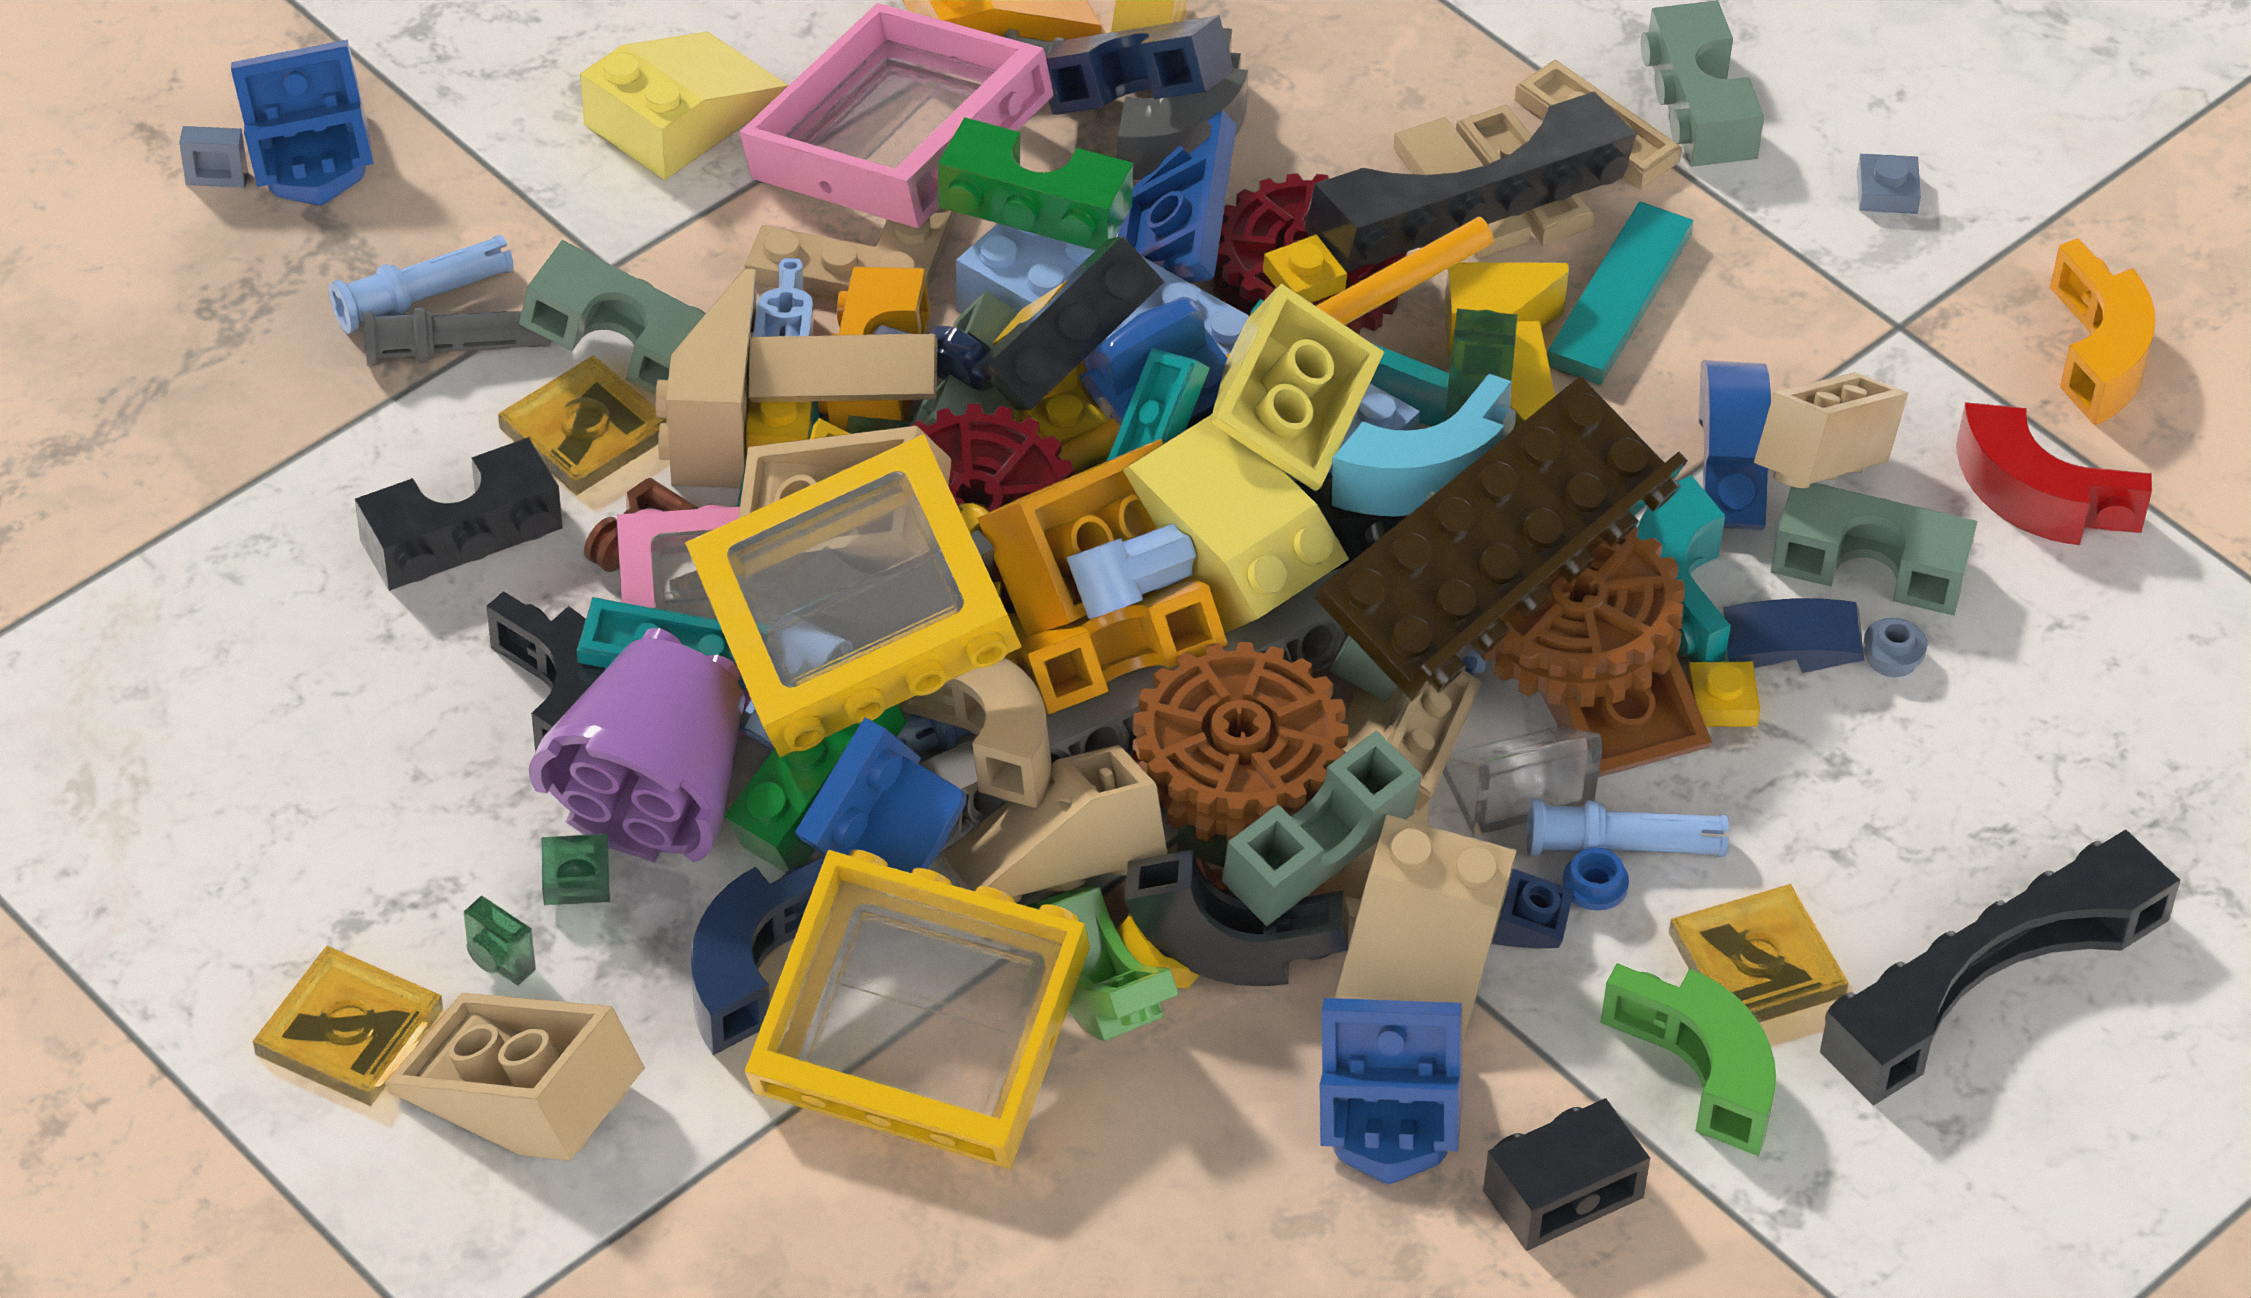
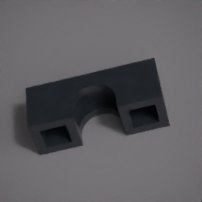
M1124 236L1107 239L1064 280L1066 283L1064 288L1045 307L1027 321L1019 323L975 365L1016 411L1034 408L1165 282Z
M529 437L471 457L475 493L465 500L455 503L433 501L421 492L413 478L355 498L360 541L389 591L413 582L422 581L440 572L471 561L483 559L490 554L529 540L539 539L546 534L563 529L559 485Z

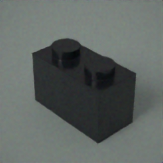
M1604 1098L1584 1108H1569L1559 1114L1551 1123L1526 1134H1511L1499 1141L1494 1148L1488 1150L1483 1192L1525 1251H1528L1643 1199L1650 1156L1607 1098Z

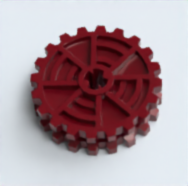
M1298 173L1287 174L1286 182L1276 183L1272 179L1267 178L1259 181L1258 191L1252 192L1244 188L1237 193L1236 206L1225 205L1215 275L1212 278L1213 291L1221 292V301L1250 316L1251 311L1259 300L1265 301L1276 289L1263 271L1264 254L1311 237L1305 231L1304 224L1314 185L1317 182L1329 179L1328 175L1316 173L1313 180H1303ZM1407 252L1387 258L1378 264H1370L1346 272L1345 290L1406 257ZM1339 293L1312 302V304L1317 306ZM1398 296L1345 326L1360 335L1362 328L1376 331L1382 326L1383 314H1394L1398 306Z
M980 403L968 404L965 414L957 416L947 407L937 411L936 423L928 426L918 420L911 425L920 428L952 459L948 487L957 506L967 503L985 504L987 506L986 510L991 512L1075 475L1071 460H1062L1059 457L1062 448L1061 443L1056 437L1052 435L1042 439L1039 436V422L1028 417L1021 423L1013 420L1012 409L999 406L996 412L991 415L983 413ZM994 560L992 582H1001V601L1005 610L1015 608Z

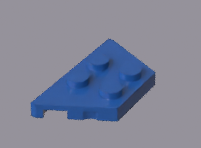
M1223 110L1215 113L1208 120L1211 126L1210 136L1189 154L1180 145L1162 161L1154 172L1145 176L1133 187L1132 208L1118 232V237L1124 236L1142 257L1189 283L1208 281L1214 278L1237 127V124Z

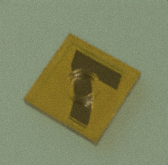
M594 355L498 413L499 429L514 442L529 437L551 474L576 496L658 445L660 423H667V418L656 417V408Z
M1791 884L1678 916L1670 921L1669 935L1688 969H1693L1708 976L1732 992L1748 1007L1759 1023L1837 1000L1847 993L1849 982Z
M326 945L253 1039L254 1052L258 1057L368 1106H372L386 1087L385 1082L416 1047L443 1011L442 995Z

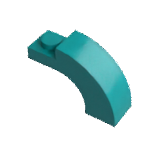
M1690 475L1678 481L1681 488L1659 510L1652 512L1647 507L1638 524V538L1646 540L1654 537L1662 544L1661 558L1673 557L1678 565L1676 579L1684 581V601L1681 602L1684 608L1682 629H1678L1681 632V644L1678 654L1687 656L1691 662H1725L1731 625L1700 589L1690 574L1699 566L1719 558L1725 514L1695 478Z

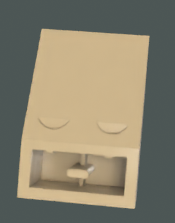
M1120 745L1058 759L1051 764L1049 787L1037 809L1012 801L1005 802L942 855L944 865L962 888L976 891V888L979 886L992 887L1013 897L1015 903L1022 899L1023 894L1046 888L1051 891L1073 890L1082 886L1086 882V878L1110 872L1114 875H1127L1128 861L1167 854L1156 783Z

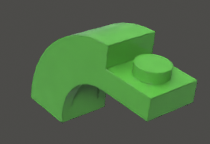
M1080 886L1076 889L1062 891L1026 905L1038 910L1041 905L1045 904L1062 907L1074 913L1079 918V922L1085 923L1090 949L1068 1010L1087 1032L1099 1040L1106 1041L1165 1017L1160 1002L1179 995L1171 969L1143 965L1130 953L1110 918L1099 887ZM1040 960V962H1041V964H1042V966H1043V968H1044V970H1045V972H1046L1045 964Z
M1616 963L1606 982L1600 1023L1663 1047L1686 1061L1695 1071L1703 1086L1695 1131L1759 1156L1764 1145L1775 1093L1776 1069L1771 1045L1757 1018L1732 992L1720 983L1689 968L1680 987L1664 982L1654 974L1639 972Z

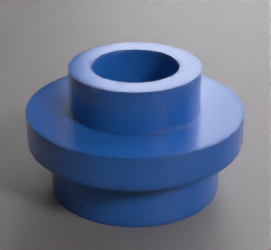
M1588 848L1580 851L1566 865L1562 885L1574 890L1573 903L1588 910L1600 911L1613 908L1624 900L1628 892L1629 876L1621 859L1615 853L1604 848Z

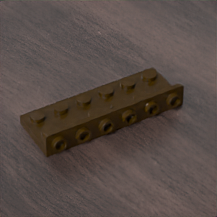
M1580 375L1324 583L1317 591L1314 599L1411 701L1416 699L1430 686L1440 693L1467 667L1462 661L1463 658L1474 649L1481 656H1484L1509 633L1511 629L1505 623L1518 612L1525 619L1535 614L1554 594L1549 586L1562 576L1568 583L1573 582L1597 558L1592 550L1603 541L1611 548L1616 546L1637 526L1639 520L1634 515L1646 505L1652 512H1656L1666 504L1681 488V485L1675 478L1688 460L1678 451L1669 460L1664 462Z

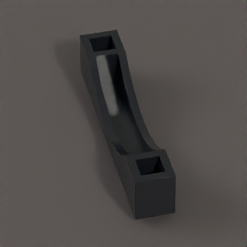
M1594 91L1549 106L1543 123L1529 141L1510 155L1485 166L1455 173L1430 175L1390 173L1360 168L1317 182L1314 185L1304 229L1310 236L1317 234L1346 272L1370 264H1378L1387 258L1422 248L1479 216L1487 224L1510 216L1521 215L1528 210L1557 200L1568 199L1576 193H1581L1601 185H1609L1622 179L1629 165V158L1637 133Z
M2126 829L2104 843L2101 841L2092 842L2078 854L2073 862L2055 873L2051 870L2043 872L2021 894L2006 903L2002 900L1994 902L1972 924L1957 933L1954 931L1945 932L1931 944L1926 952L1908 963L1900 961L1893 964L1871 986L1857 994L1849 992L1838 998L1825 1015L1826 1023L1820 1053L1874 1106L1924 1075L1930 1046L1942 1020L1962 996L1985 978L2017 962L2049 953L2085 949L2122 951L2170 920L2181 879Z

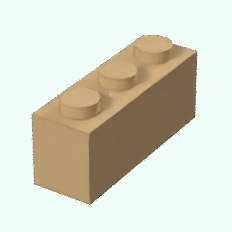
M1856 372L1774 392L1754 463L1775 471L1773 478L1780 483L1796 488H1809L1810 484L1815 482L1836 480L1839 475L1850 472L1861 473L1864 468L1888 462L1908 392Z

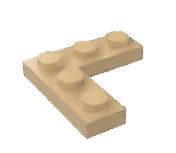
M939 208L919 228L887 219L876 246L761 225L745 263V269L756 270V284L779 288L780 261L784 258L800 259L803 264V291L810 295L838 300L840 291H848L853 267L925 268L927 288H929L958 212Z

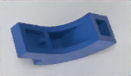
M1702 360L1699 422H1703L1704 429L1703 489L1725 514L1723 528L1763 530L1766 526L1768 468L1754 463L1771 404L1770 378L1765 363Z

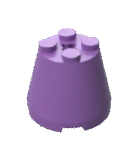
M658 628L647 629L643 638L630 643L542 738L529 765V777L535 791L546 794L549 791L570 811L565 821L567 824L610 849L651 862H656L660 852L684 854L692 862L706 857L723 826L745 704L744 693L738 684L741 678L738 666L723 656L710 655L707 657L692 648L684 646L677 637L668 631Z

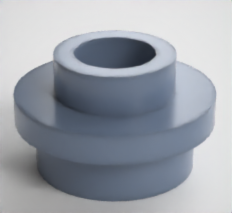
M1885 618L1874 622L1866 630L1863 640V650L1870 666L1876 672L1888 677H1903L1913 672L1923 662L1928 645L1925 634L1918 626L1900 618Z

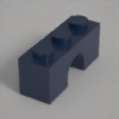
M1220 15L1068 39L1045 54L1054 94L1048 100L1052 115L1103 108L1117 98L1152 89L1154 100L1207 92L1234 71Z

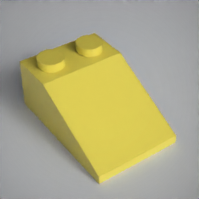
M708 31L623 44L580 73L584 125L663 180L668 179L750 122L789 86Z
M1280 284L1246 320L1225 363L1210 423L1316 492L1323 485L1332 465V458L1338 452L1384 351L1283 284Z
M1211 414L1124 468L1123 471L1157 529L1175 524L1179 531L1190 536L1197 555L1192 565L1193 575L1190 577L1209 585L1224 633H1227L1259 619L1349 560L1318 505L1282 469L1211 424Z

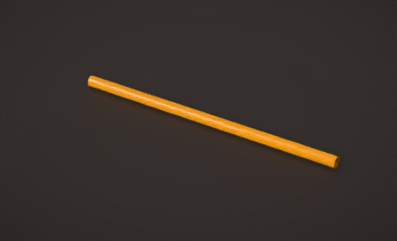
M1479 216L1318 304L1316 307L1343 325H1346L1494 244L1493 234L1486 221ZM1112 417L1061 445L1062 451L1059 457L1062 460H1071L1075 473L1083 470L1110 454L1120 426ZM976 503L977 505H982L985 509H987V506L985 504Z

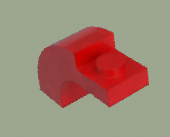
M1965 402L1956 443L1959 465L1974 493L2001 518L2036 536L2073 545H2080L2084 528L2142 533L2152 494V473L2083 467L2065 462L2051 455L2034 439L2027 423V408Z

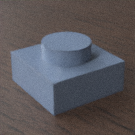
M182 127L179 145L186 185L245 187L248 168L242 128Z
M1860 153L1857 167L1859 211L1918 214L1921 199L1918 157Z

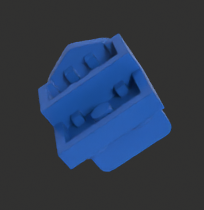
M348 39L231 62V73L243 117L244 135L257 187L268 185L269 190L277 197L322 206L358 183L364 176L366 166L374 164L368 123Z
M1180 297L1140 313L1100 343L1084 359V365L1088 371L1079 376L1080 381L1109 420L1113 417L1120 427L1151 348L1197 360L1210 367L1186 427L1187 430L1213 414L1225 363L1228 358L1205 328L1203 313L1195 301L1188 297Z
M864 717L795 833L798 835L797 838L823 856H826L828 850L849 855L851 850H862L885 860L888 864L887 867L912 873L915 868L928 869L945 845L966 804L967 797L956 785L920 766L918 763L921 757L887 729Z
M1324 998L1321 1009L1320 1146H1332L1335 1154L1342 1162L1388 1185L1439 1165L1446 1157L1448 1151L1458 1152L1462 1112V1003Z

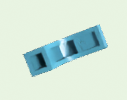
M1488 374L1454 416L1445 422L1429 428L1408 431L1391 430L1362 422L1332 458V506L1352 512L1377 516H1408L1424 503L1431 491L1434 493L1438 492L1513 431L1516 412L1510 408L1512 381Z

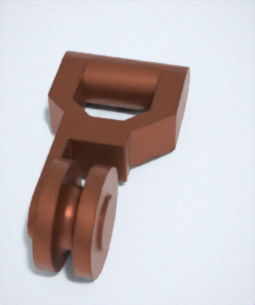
M647 478L627 491L626 511L624 514L636 513L650 506L661 511L694 510L699 508L653 478ZM615 517L604 518L595 525L589 533L584 546L585 557L606 572H613L620 568L618 529Z

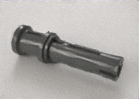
M415 308L411 315L375 317L373 311H363L367 366H376L379 359L416 357L419 363L428 362V359H434V353H449L452 351L549 347V339L519 324L522 311L431 316L430 310L425 311L424 308Z

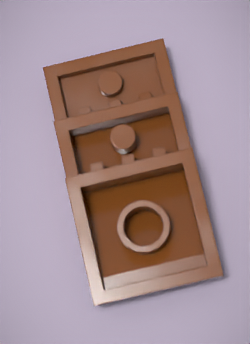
M1670 653L1672 656L1671 667L1665 674L1652 672L1651 687L1643 692L1630 687L1625 690V700L1612 703L1606 696L1595 698L1593 707H1580L1576 698H1566L1561 705L1548 703L1546 693L1540 692L1564 738L1591 779L1710 748L1712 740L1676 653Z

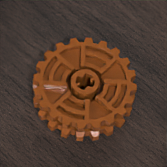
M1635 527L1622 541L1612 548L1603 541L1592 550L1597 556L1595 561L1578 578L1568 583L1561 576L1549 586L1554 594L1535 614L1525 619L1518 612L1505 624L1511 630L1491 651L1481 656L1483 661L1496 660L1494 674L1501 681L1512 678L1519 681L1518 692L1528 697L1537 691L1546 693L1548 703L1561 705L1566 698H1576L1580 707H1593L1595 698L1606 696L1612 703L1625 700V690L1630 687L1641 692L1651 687L1652 672L1665 674L1671 667L1672 656L1670 653H1678L1681 632L1678 629H1682L1684 605L1681 602L1684 601L1685 593L1684 581L1676 579L1678 575L1676 561L1673 557L1661 558L1662 544L1654 537L1646 540L1639 539L1638 527Z
M1239 642L1233 651H1225L1219 643L1206 645V655L1197 658L1187 651L1177 656L1175 670L1172 671L1161 667L1153 675V686L1155 689L1143 688L1138 698V708L1142 712L1134 713L1133 734L1138 738L1133 740L1132 759L1139 762L1138 765L1156 783L1160 808L1168 810L1167 823L1176 829L1186 824L1196 827L1195 838L1208 841L1214 834L1225 835L1228 844V841L1277 804L1290 816L1300 811L1321 788L1326 777L1327 767L1346 753L1342 748L1346 747L1348 743V725L1341 723L1345 720L1346 708L1342 699H1330L1333 695L1332 682L1326 676L1314 679L1311 676L1312 664L1305 659L1300 658L1291 663L1283 659L1284 649L1271 646L1265 653L1255 652L1252 642Z

